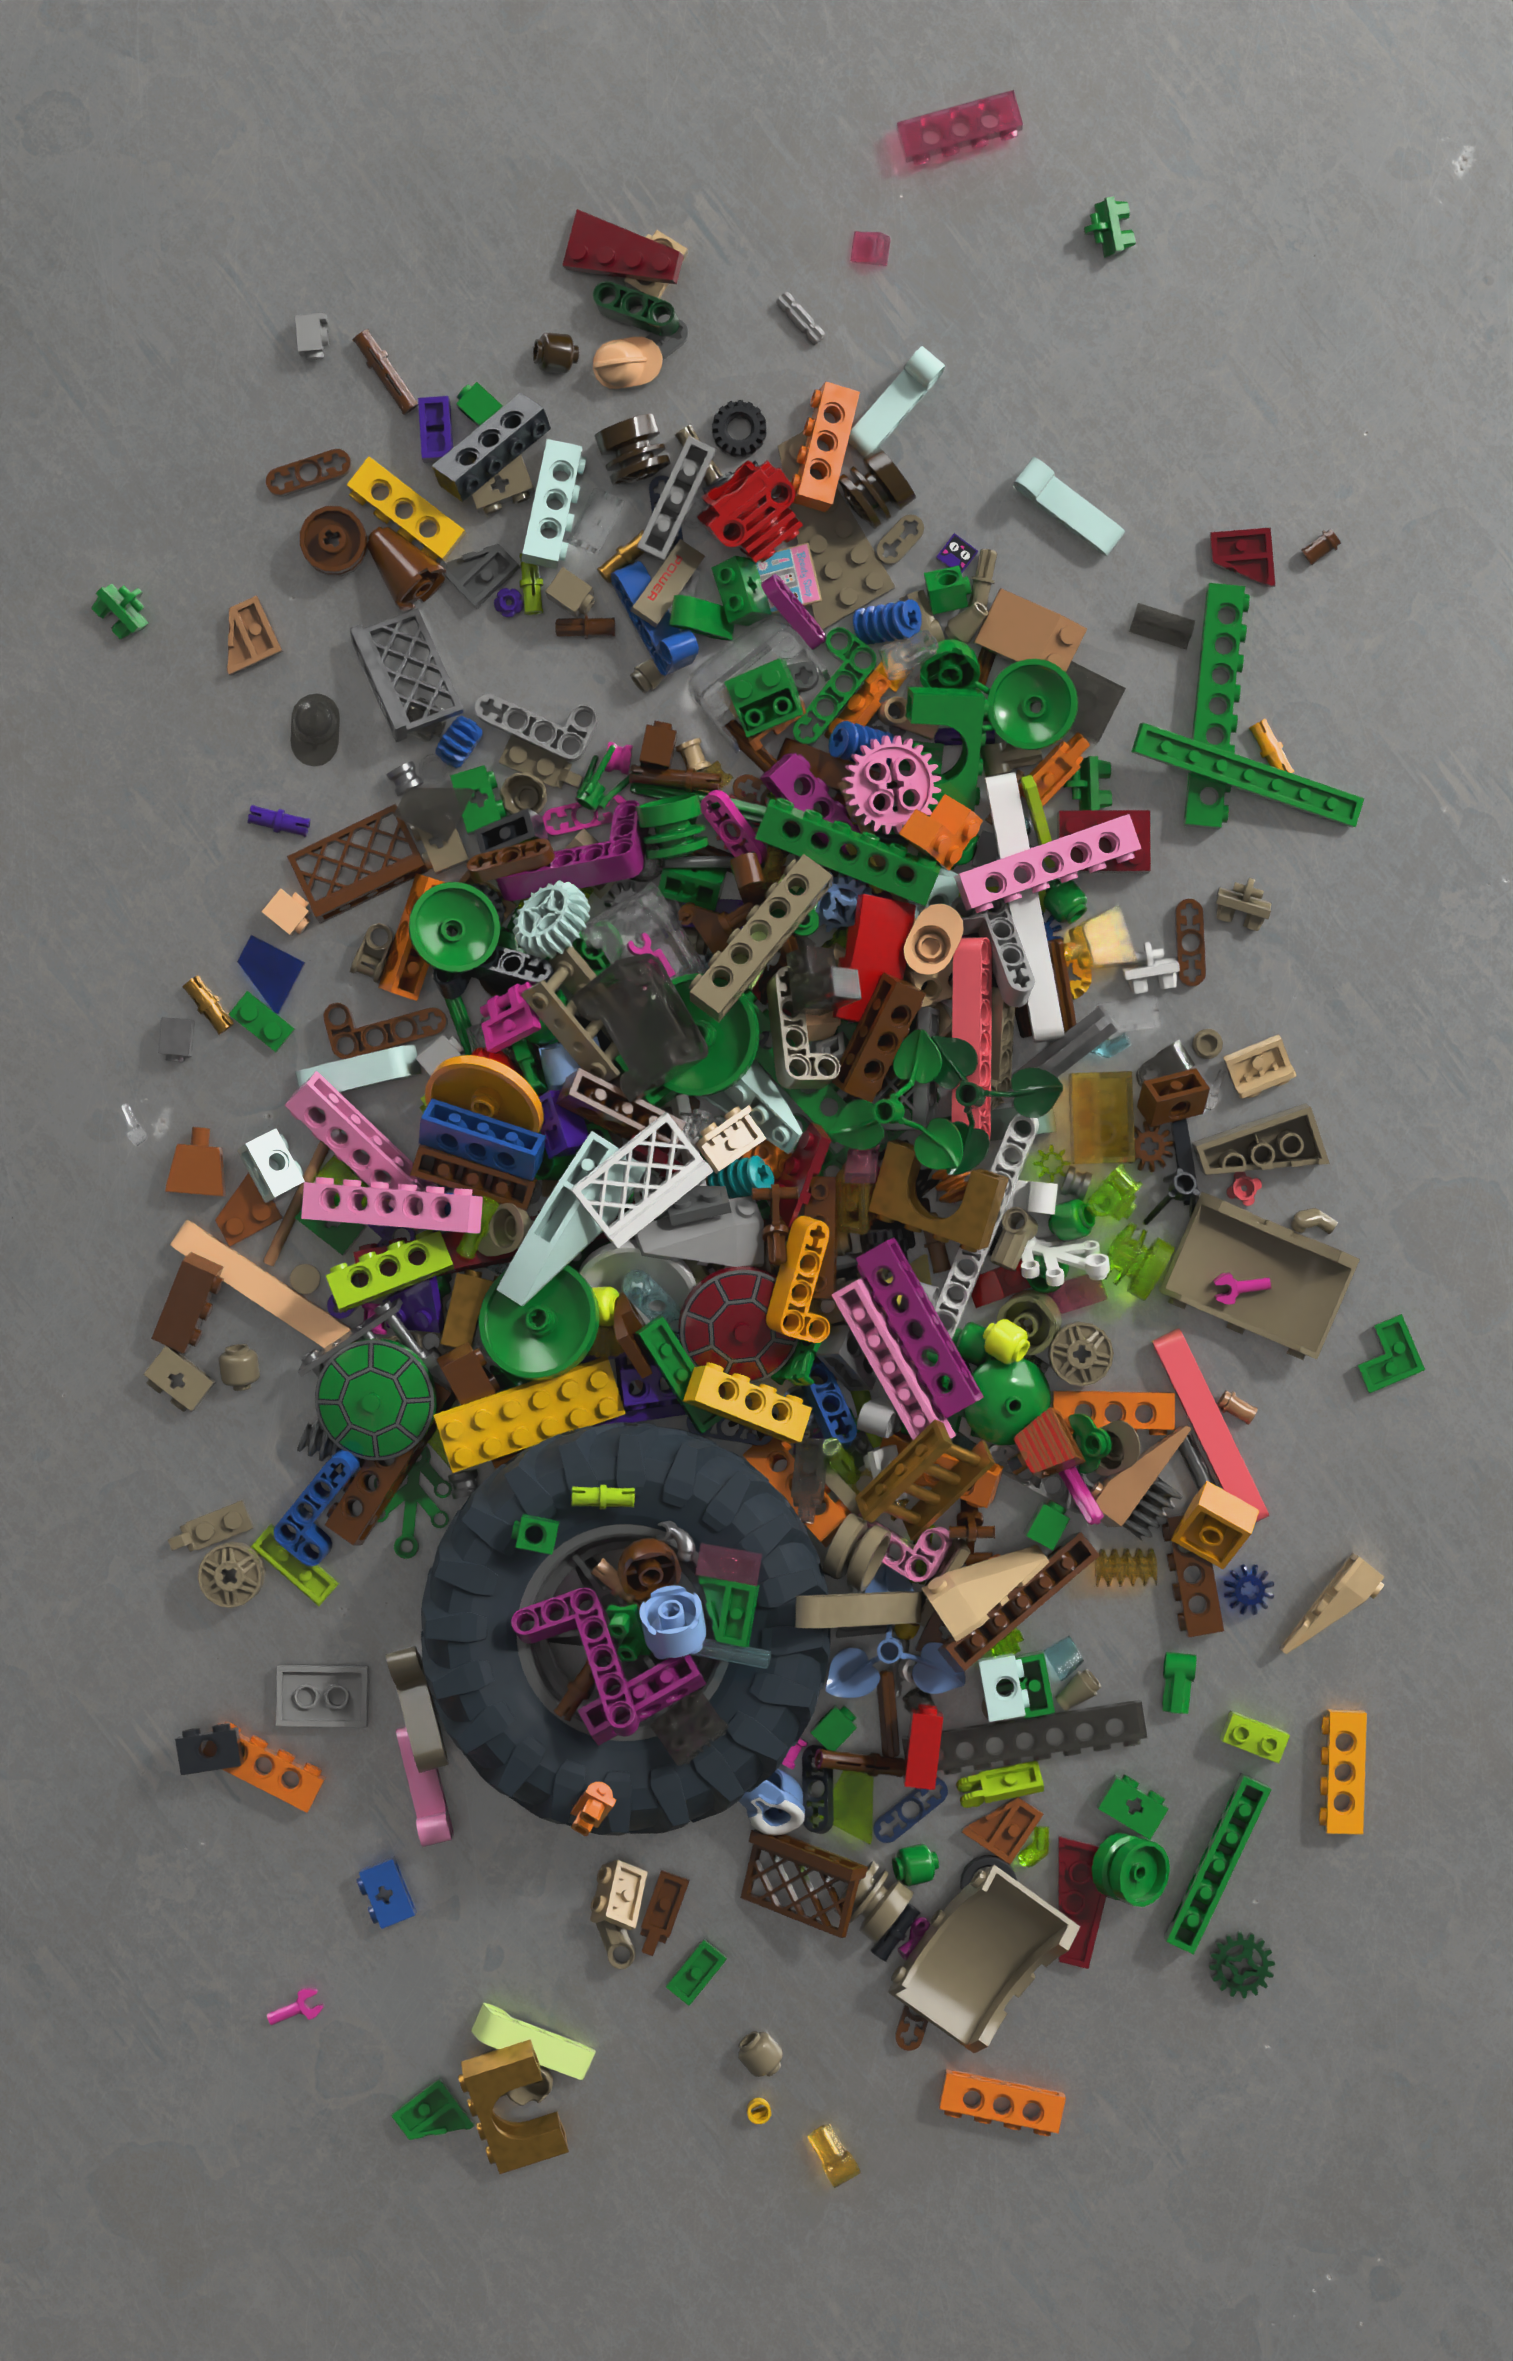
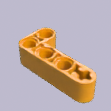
M800 1216L794 1220L786 1243L787 1261L780 1265L766 1314V1323L770 1329L789 1337L813 1343L824 1341L830 1333L828 1320L820 1315L809 1312L830 1233L826 1223L808 1216ZM804 1256L803 1264L800 1266L801 1258ZM796 1286L794 1294L791 1295L792 1289ZM787 1316V1321L783 1325L784 1318ZM813 1322V1327L809 1331V1326Z

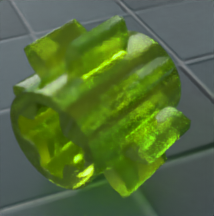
M1053 1145L1049 1146V1153L1045 1154L1043 1151L1038 1150L1037 1153L1041 1156L1040 1162L1032 1163L1034 1166H1040L1042 1170L1038 1177L1040 1178L1047 1174L1049 1175L1050 1182H1054L1055 1174L1066 1177L1065 1172L1062 1171L1063 1166L1071 1164L1069 1161H1063L1062 1156L1066 1150L1063 1149L1056 1153L1054 1152ZM1049 1155H1054V1160L1060 1162V1166L1055 1167L1054 1172H1050L1049 1167H1044L1043 1165L1044 1161L1049 1160Z
M1015 1628L991 1648L993 1656L1010 1653L1015 1655L1017 1652H1020L1021 1649L1018 1643L1024 1641L1021 1631Z

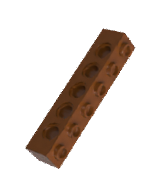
M432 1375L437 1395L435 1413L437 1414L449 1410L457 1397L452 1388ZM433 1420L424 1438L408 1452L395 1457L392 1465L388 1466L385 1460L361 1459V1469L356 1477H351L344 1486L343 1492L345 1494L339 1503L335 1502L327 1513L329 1519L325 1526L350 1544L363 1545L437 1430L435 1420ZM372 1475H375L379 1482L375 1491H372L368 1486L369 1478ZM356 1500L362 1505V1512L359 1516H355L352 1512V1505Z
M1082 1532L1070 1535L1046 1556L1049 1563L1025 1586L1015 1587L1008 1594L1009 1601L1003 1606L997 1604L987 1613L990 1619L981 1627L957 1642L952 1636L937 1650L956 1673L966 1671L1100 1556Z

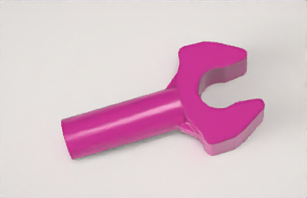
M1228 1272L1222 1273L1213 1280L1215 1285H1230L1228 1293L1215 1295L1217 1301L1227 1305L1235 1304V1299L1240 1293L1271 1289L1270 1278L1237 1281Z
M313 1988L299 1990L295 2003L267 2014L270 2025L297 2014H303L309 2020L315 2018L323 2009L324 2004L311 2008L306 2005L305 2000L316 1995L318 1990Z

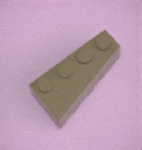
M1306 1103L1192 1142L1200 1170L1205 1175L1330 1164L1312 1108Z

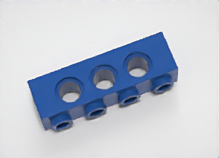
M432 1098L420 1120L418 1144L533 1181L543 1162L546 1135Z

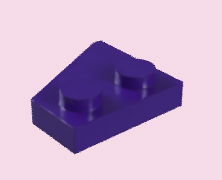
M436 1276L406 1287L402 1291H397L382 1301L383 1303L389 1300L392 1303L398 1298L401 1299L403 1303L400 1310L395 1314L407 1330L440 1333L444 1329L445 1323Z

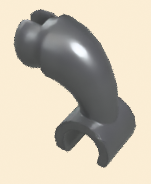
M672 1521L658 1523L659 1526L666 1528L667 1534L657 1535V1540L666 1541L674 1538L679 1550L677 1553L678 1559L685 1562L692 1561L696 1550L690 1535L683 1529L678 1528Z

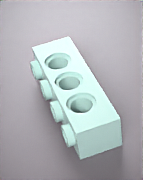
M547 439L521 562L557 569L559 560L565 561L568 543L563 542L565 531L571 532L574 514H570L569 510L571 503L577 504L581 487L575 485L577 474L583 475L587 457L581 456L583 446ZM557 471H564L568 474L569 479L557 481L553 474ZM556 499L563 504V507L559 510H552L548 507L547 502ZM545 528H552L556 531L557 536L547 539L542 536L541 531Z

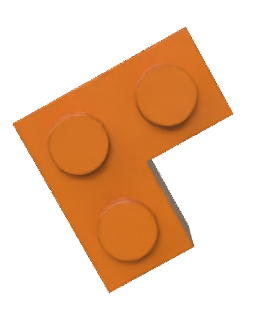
M944 794L930 817L915 809L899 834L921 854L932 857L937 861L938 865L950 871L953 865L962 857L963 850L969 841L977 835L983 820L971 809Z

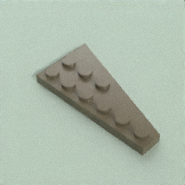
M803 431L778 445L782 470L790 482L793 475L799 472L800 464L796 463V459L801 445L805 446L807 436L803 435ZM810 469V474L813 478L817 480L822 479L821 473L818 470ZM838 488L836 489L833 505L826 512L796 503L790 505L791 510L796 515L795 518L803 524L798 529V545L809 543L822 597L821 602L813 603L811 607L814 619L822 630L895 588L894 583Z

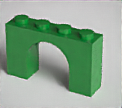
M908 687L905 717L911 724L945 725L959 732L962 740L960 757L950 770L937 775L941 777V780L933 783L934 787L941 789V792L933 793L932 798L936 799L939 803L944 794L973 812L975 811V805L978 806L980 803V788L977 787L978 776H982L983 759L980 758V748L984 747L986 743V731H983L982 727L983 717H987L989 712L988 699H985V696L979 689ZM909 789L903 794V802L906 806H910L914 802V794ZM929 804L928 808L933 812L938 804Z

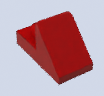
M1021 1259L1016 1271L998 1267L979 1274L971 1294L975 1308L1031 1288L1026 1278L1022 1276Z

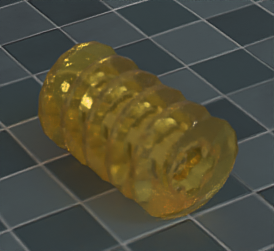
M1112 1548L1109 1557H1107L1105 1549L1099 1550L1100 1556L1095 1559L1096 1587L1099 1586L1101 1578H1104L1107 1587L1111 1586L1113 1578L1117 1579L1119 1587H1123L1125 1578L1129 1579L1131 1586H1135L1137 1578H1141L1143 1586H1147L1149 1578H1153L1157 1586V1558L1153 1548H1148L1146 1556L1143 1555L1141 1548H1136L1133 1557L1128 1548H1124L1121 1557L1116 1548Z

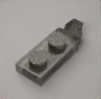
M803 1438L801 1443H796L791 1497L793 1498V1506L798 1507V1517L804 1524H814L816 1507L821 1508L824 1499L830 1442L828 1439Z

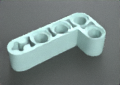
M921 346L906 363L904 370L852 428L848 443L864 457L880 447L943 374L945 365Z
M1033 457L1014 481L1013 486L1099 553L1108 556L1124 535V529L1056 478L1054 471L1049 466Z
M415 1045L389 1048L295 1072L299 1088L317 1071L339 1093L422 1074L420 1064L416 1060L418 1055Z

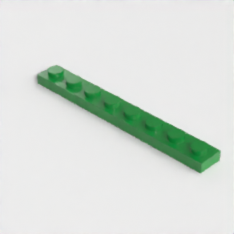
M1140 723L1131 751L1140 756L1351 828L1356 827L1364 802L1362 797L1146 723Z

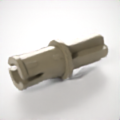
M985 548L980 550L976 574L971 577L973 585L968 607L972 606L975 602H979L987 609L991 585L995 583L992 577L997 552Z

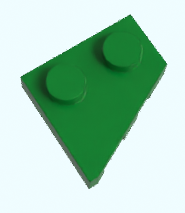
M441 2078L391 2115L409 2140L423 2138L428 2135L446 2134L447 2132L461 2129L468 2130L475 2126V2123Z

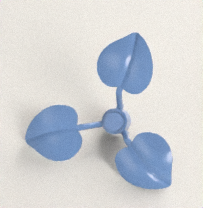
M884 1564L878 1569L872 1582L866 1588L865 1593L914 1591V1588L905 1576ZM893 1624L887 1625L886 1638L878 1645L877 1656L871 1660L859 1648H846L835 1655L829 1668L825 1690L831 1695L842 1698L865 1696L872 1692L880 1681V1674L872 1665L880 1660L891 1664L899 1658L918 1662L912 1670L913 1680L922 1691L927 1693L939 1694L965 1685L966 1677L965 1671L956 1673L937 1649L943 1645L942 1643H927L922 1648L921 1657L904 1653L901 1642L892 1637Z

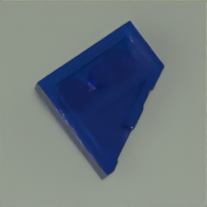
M253 935L250 936L237 961L272 1010L280 1014L305 962Z

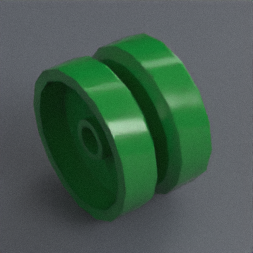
M1116 1833L1103 1841L1094 1856L1092 1865L1093 1882L1101 1894L1105 1897L1139 1907H1145L1154 1903L1162 1895L1168 1883L1170 1873L1169 1858L1163 1847L1156 1842L1140 1839L1137 1836L1126 1833Z

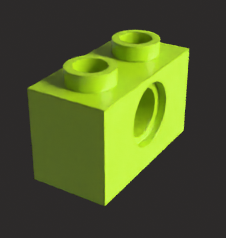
M1230 1710L1220 1735V1740L1279 1764L1290 1735L1283 1730Z

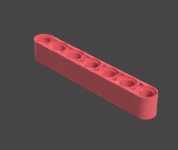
M987 937L961 938L953 955L952 1038L965 1040L976 1050L978 1065L975 1072L966 1077L968 1082L975 1083L984 1090L991 1091L992 945ZM956 1087L952 1089L951 1122L960 1121L969 1126L967 1114L964 1112L965 1106L961 1105L956 1099ZM986 1097L981 1107L972 1109V1114L975 1120L974 1128L987 1132L990 1141L991 1097Z
M1179 1328L1152 1340L1155 1351L1220 1486L1224 1491L1258 1509L1259 1513L1256 1522L1269 1517L1266 1506Z

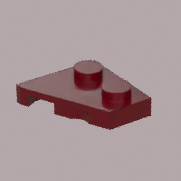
M1271 527L1210 532L1213 565L1268 587H1275Z

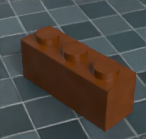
M190 1252L182 1260L151 1339L183 1354L191 1346L196 1347L203 1334V1331L199 1329L202 1320L206 1321L213 1309V1304L210 1303L212 1295H217L223 1284L224 1278L220 1277L224 1267Z

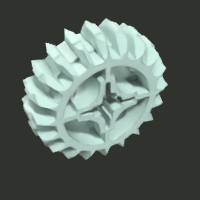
M559 880L554 886L548 883L545 888L540 887L536 893L531 892V897L523 901L524 906L517 910L519 916L513 921L516 925L513 933L516 935L515 939L518 944L530 955L544 959L547 956L553 958L557 952L563 954L564 949L567 946L572 947V942L576 938H580L579 933L587 928L584 923L590 919L588 912L591 908L588 905V899L582 891L570 882L563 883Z

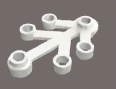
M1057 1236L1034 1237L1027 1242L1021 1257L1022 1276L1024 1278H1035L1040 1275L1039 1262L1034 1260L1033 1254L1043 1256L1047 1269L1046 1283L1050 1286H1060L1065 1282L1064 1271L1059 1268L1058 1262L1085 1270L1092 1280L1105 1279L1110 1271L1109 1257L1100 1254L1099 1243L1094 1240L1075 1244V1240L1063 1242ZM1080 1253H1082V1256H1083L1084 1258L1075 1256V1255H1073V1254H1080Z

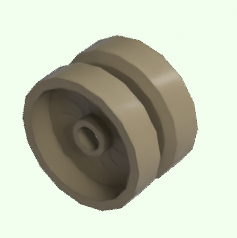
M851 1513L845 1518L835 1534L826 1554L822 1570L825 1575L836 1580L846 1575L847 1585L862 1592L870 1585L882 1564L890 1543L891 1531L879 1525H874L867 1531V1521Z

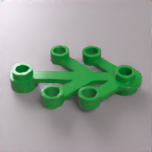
M427 1445L421 1453V1460L415 1462L408 1473L407 1484L396 1492L385 1509V1517L378 1520V1522H384L388 1518V1514L405 1501L402 1536L398 1537L394 1544L395 1553L403 1559L412 1558L419 1550L418 1540L414 1537L417 1502L430 1516L434 1527L444 1528L449 1523L448 1513L444 1510L441 1511L419 1485L421 1472L434 1486V1493L437 1497L446 1498L452 1493L451 1483L447 1480L444 1481L429 1463L431 1452ZM377 1477L374 1479L373 1482L375 1489H377L378 1487ZM441 1483L446 1484L449 1488L448 1493L445 1495H441L437 1491V1487ZM438 1513L443 1514L446 1518L445 1523L442 1525H438L434 1521V1517ZM407 1540L412 1543L413 1548L411 1551L405 1552L402 1550L401 1544L403 1541Z

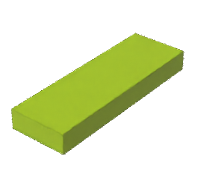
M1032 775L1021 777V784L1038 845L1051 842L1052 839L1037 785ZM1045 857L1043 859L1046 867L1049 869L1055 867V863L1051 858Z
M270 1524L251 1547L316 1605L320 1606L338 1586L339 1582L321 1566H306L275 1540V1526Z

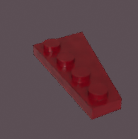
M577 209L562 266L566 270L677 285L684 256L680 251Z
M1058 1836V1911L1080 1926L1069 1951L1058 1957V1960L1062 1963L1089 1969L1106 1897L1097 1890L1092 1877L1093 1859L1099 1846Z

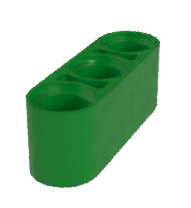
M674 595L669 626L681 630L689 629L692 633L713 639L733 640L735 624H729L722 605L685 595Z

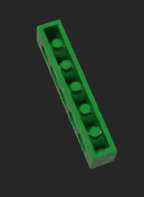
M770 799L755 839L800 857L805 854L820 865L926 906L941 868L940 865L936 864L937 861L923 854H920L918 857L907 853V848L896 843H891V845L879 841L880 838L868 832L860 834L852 831L851 826L844 822L834 821L832 823L822 819L823 816L816 811L806 809L804 812L794 808V804L786 799ZM794 821L800 826V831L791 833L786 830L784 823ZM822 832L827 835L829 842L819 844L813 839V834ZM852 844L856 847L857 853L855 855H846L842 851L841 846ZM880 855L885 859L886 864L881 867L874 866L870 862V857ZM902 866H908L913 870L914 875L910 878H904L899 874L898 869Z
M747 988L744 994L750 1000L757 1015L759 1036L764 1032H771L769 1010L766 1008L762 1012L754 1004L758 998ZM786 1037V1042L790 1046L795 1047L793 1040ZM758 1045L755 1056L756 1061L779 1084L776 1078L773 1047L771 1049H764ZM796 1069L790 1071L793 1075L799 1076ZM832 1082L825 1088L816 1089L812 1094H805L801 1089H787L779 1084L815 1124L821 1125L827 1134L834 1126L843 1108L852 1101L850 1098L844 1101L836 1093L840 1088ZM833 1099L836 1101L838 1111L835 1115L825 1116L822 1114L820 1104L823 1100ZM830 1137L831 1142L835 1144L836 1141Z
M1242 1773L1240 1774L1164 1935L1166 1942L1194 1955L1272 1790L1268 1785Z

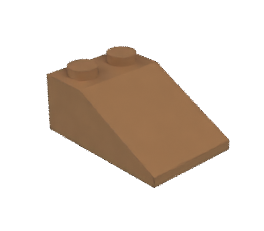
M1000 588L973 643L1011 663L1025 659H1042L1056 664L1066 672L1087 628L1054 611Z

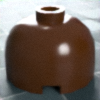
M653 1538L641 1539L626 1547L620 1556L617 1569L624 1592L627 1595L628 1593L634 1595L635 1599L639 1601L649 1600L651 1598L650 1594L659 1588L673 1586L675 1582L677 1585L682 1572L673 1549L666 1543Z

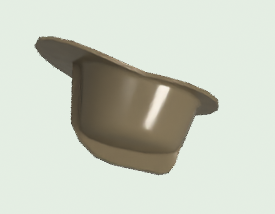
M504 1203L486 1208L482 1211L480 1233H472L474 1245L485 1256H498L513 1252L520 1247L534 1221L531 1220L525 1210L516 1207L512 1203Z
M1122 1420L1113 1421L1101 1427L1110 1436L1111 1451L1106 1457L1101 1458L1099 1467L1095 1472L1099 1475L1110 1476L1132 1467L1140 1455V1441L1134 1428Z

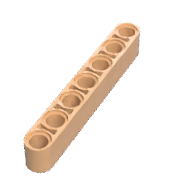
M187 1219L170 1243L173 1248L185 1256L193 1252L223 1266L220 1277L224 1278L225 1283L323 1348L352 1330V1328Z

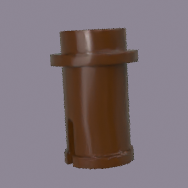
M1329 529L1327 532L1323 530V535L1301 549L1311 565L1315 564L1316 561L1331 550H1338L1337 546L1341 542L1332 529Z

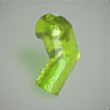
M1036 1826L1034 1828V1842L1020 1851L1018 1855V1861L1021 1865L1033 1867L1048 1855V1826Z

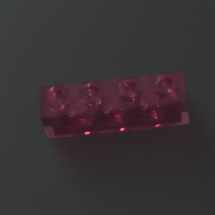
M1014 90L897 122L896 129L905 162L913 161L914 165L929 162L931 160L930 156L942 153L943 157H948L959 153L960 148L971 145L972 149L988 145L989 140L1000 137L1001 141L1015 138L1018 136V132L1022 131L1023 122ZM985 115H993L996 117L998 124L993 128H987L982 124L981 119ZM957 123H963L968 127L969 132L964 136H957L952 131V127ZM928 131H934L939 135L940 140L935 144H928L924 141L923 135Z

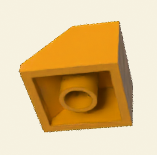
M1206 1481L1191 1501L1171 1541L1224 1570L1252 1534L1259 1510Z

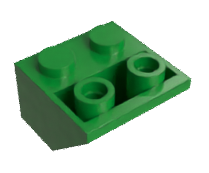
M778 658L724 681L747 738L804 715L797 687L784 659Z

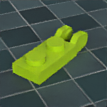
M1036 1760L978 1772L976 1775L960 1778L956 1782L957 1790L967 1793L960 1797V1804L964 1808L978 1807L984 1802L986 1804L1044 1792V1784L1039 1764Z

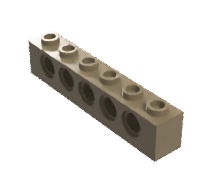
M805 854L798 861L794 859L790 862L784 871L786 876L779 884L775 882L770 886L765 894L767 899L760 907L755 905L746 917L748 922L741 930L736 928L727 940L729 945L722 953L717 951L708 963L710 968L703 976L698 974L689 986L691 990L690 1002L717 1022L722 1020L831 888L833 875ZM793 886H800L805 892L801 895H793L789 892V889ZM774 909H781L786 915L782 918H774L770 912ZM755 932H763L767 935V938L763 941H756L751 935ZM741 954L746 956L748 961L744 964H737L733 962L732 958ZM722 977L727 979L729 984L725 987H717L713 981L716 978Z

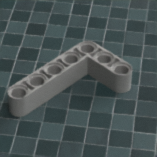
M920 1282L934 1309H936L939 1287ZM902 1296L899 1307L903 1310H906L908 1307V1302L906 1298ZM913 1322V1333L921 1337L923 1334L922 1326L917 1322ZM881 1384L878 1396L863 1405L857 1421V1430L889 1438L901 1430L902 1420Z

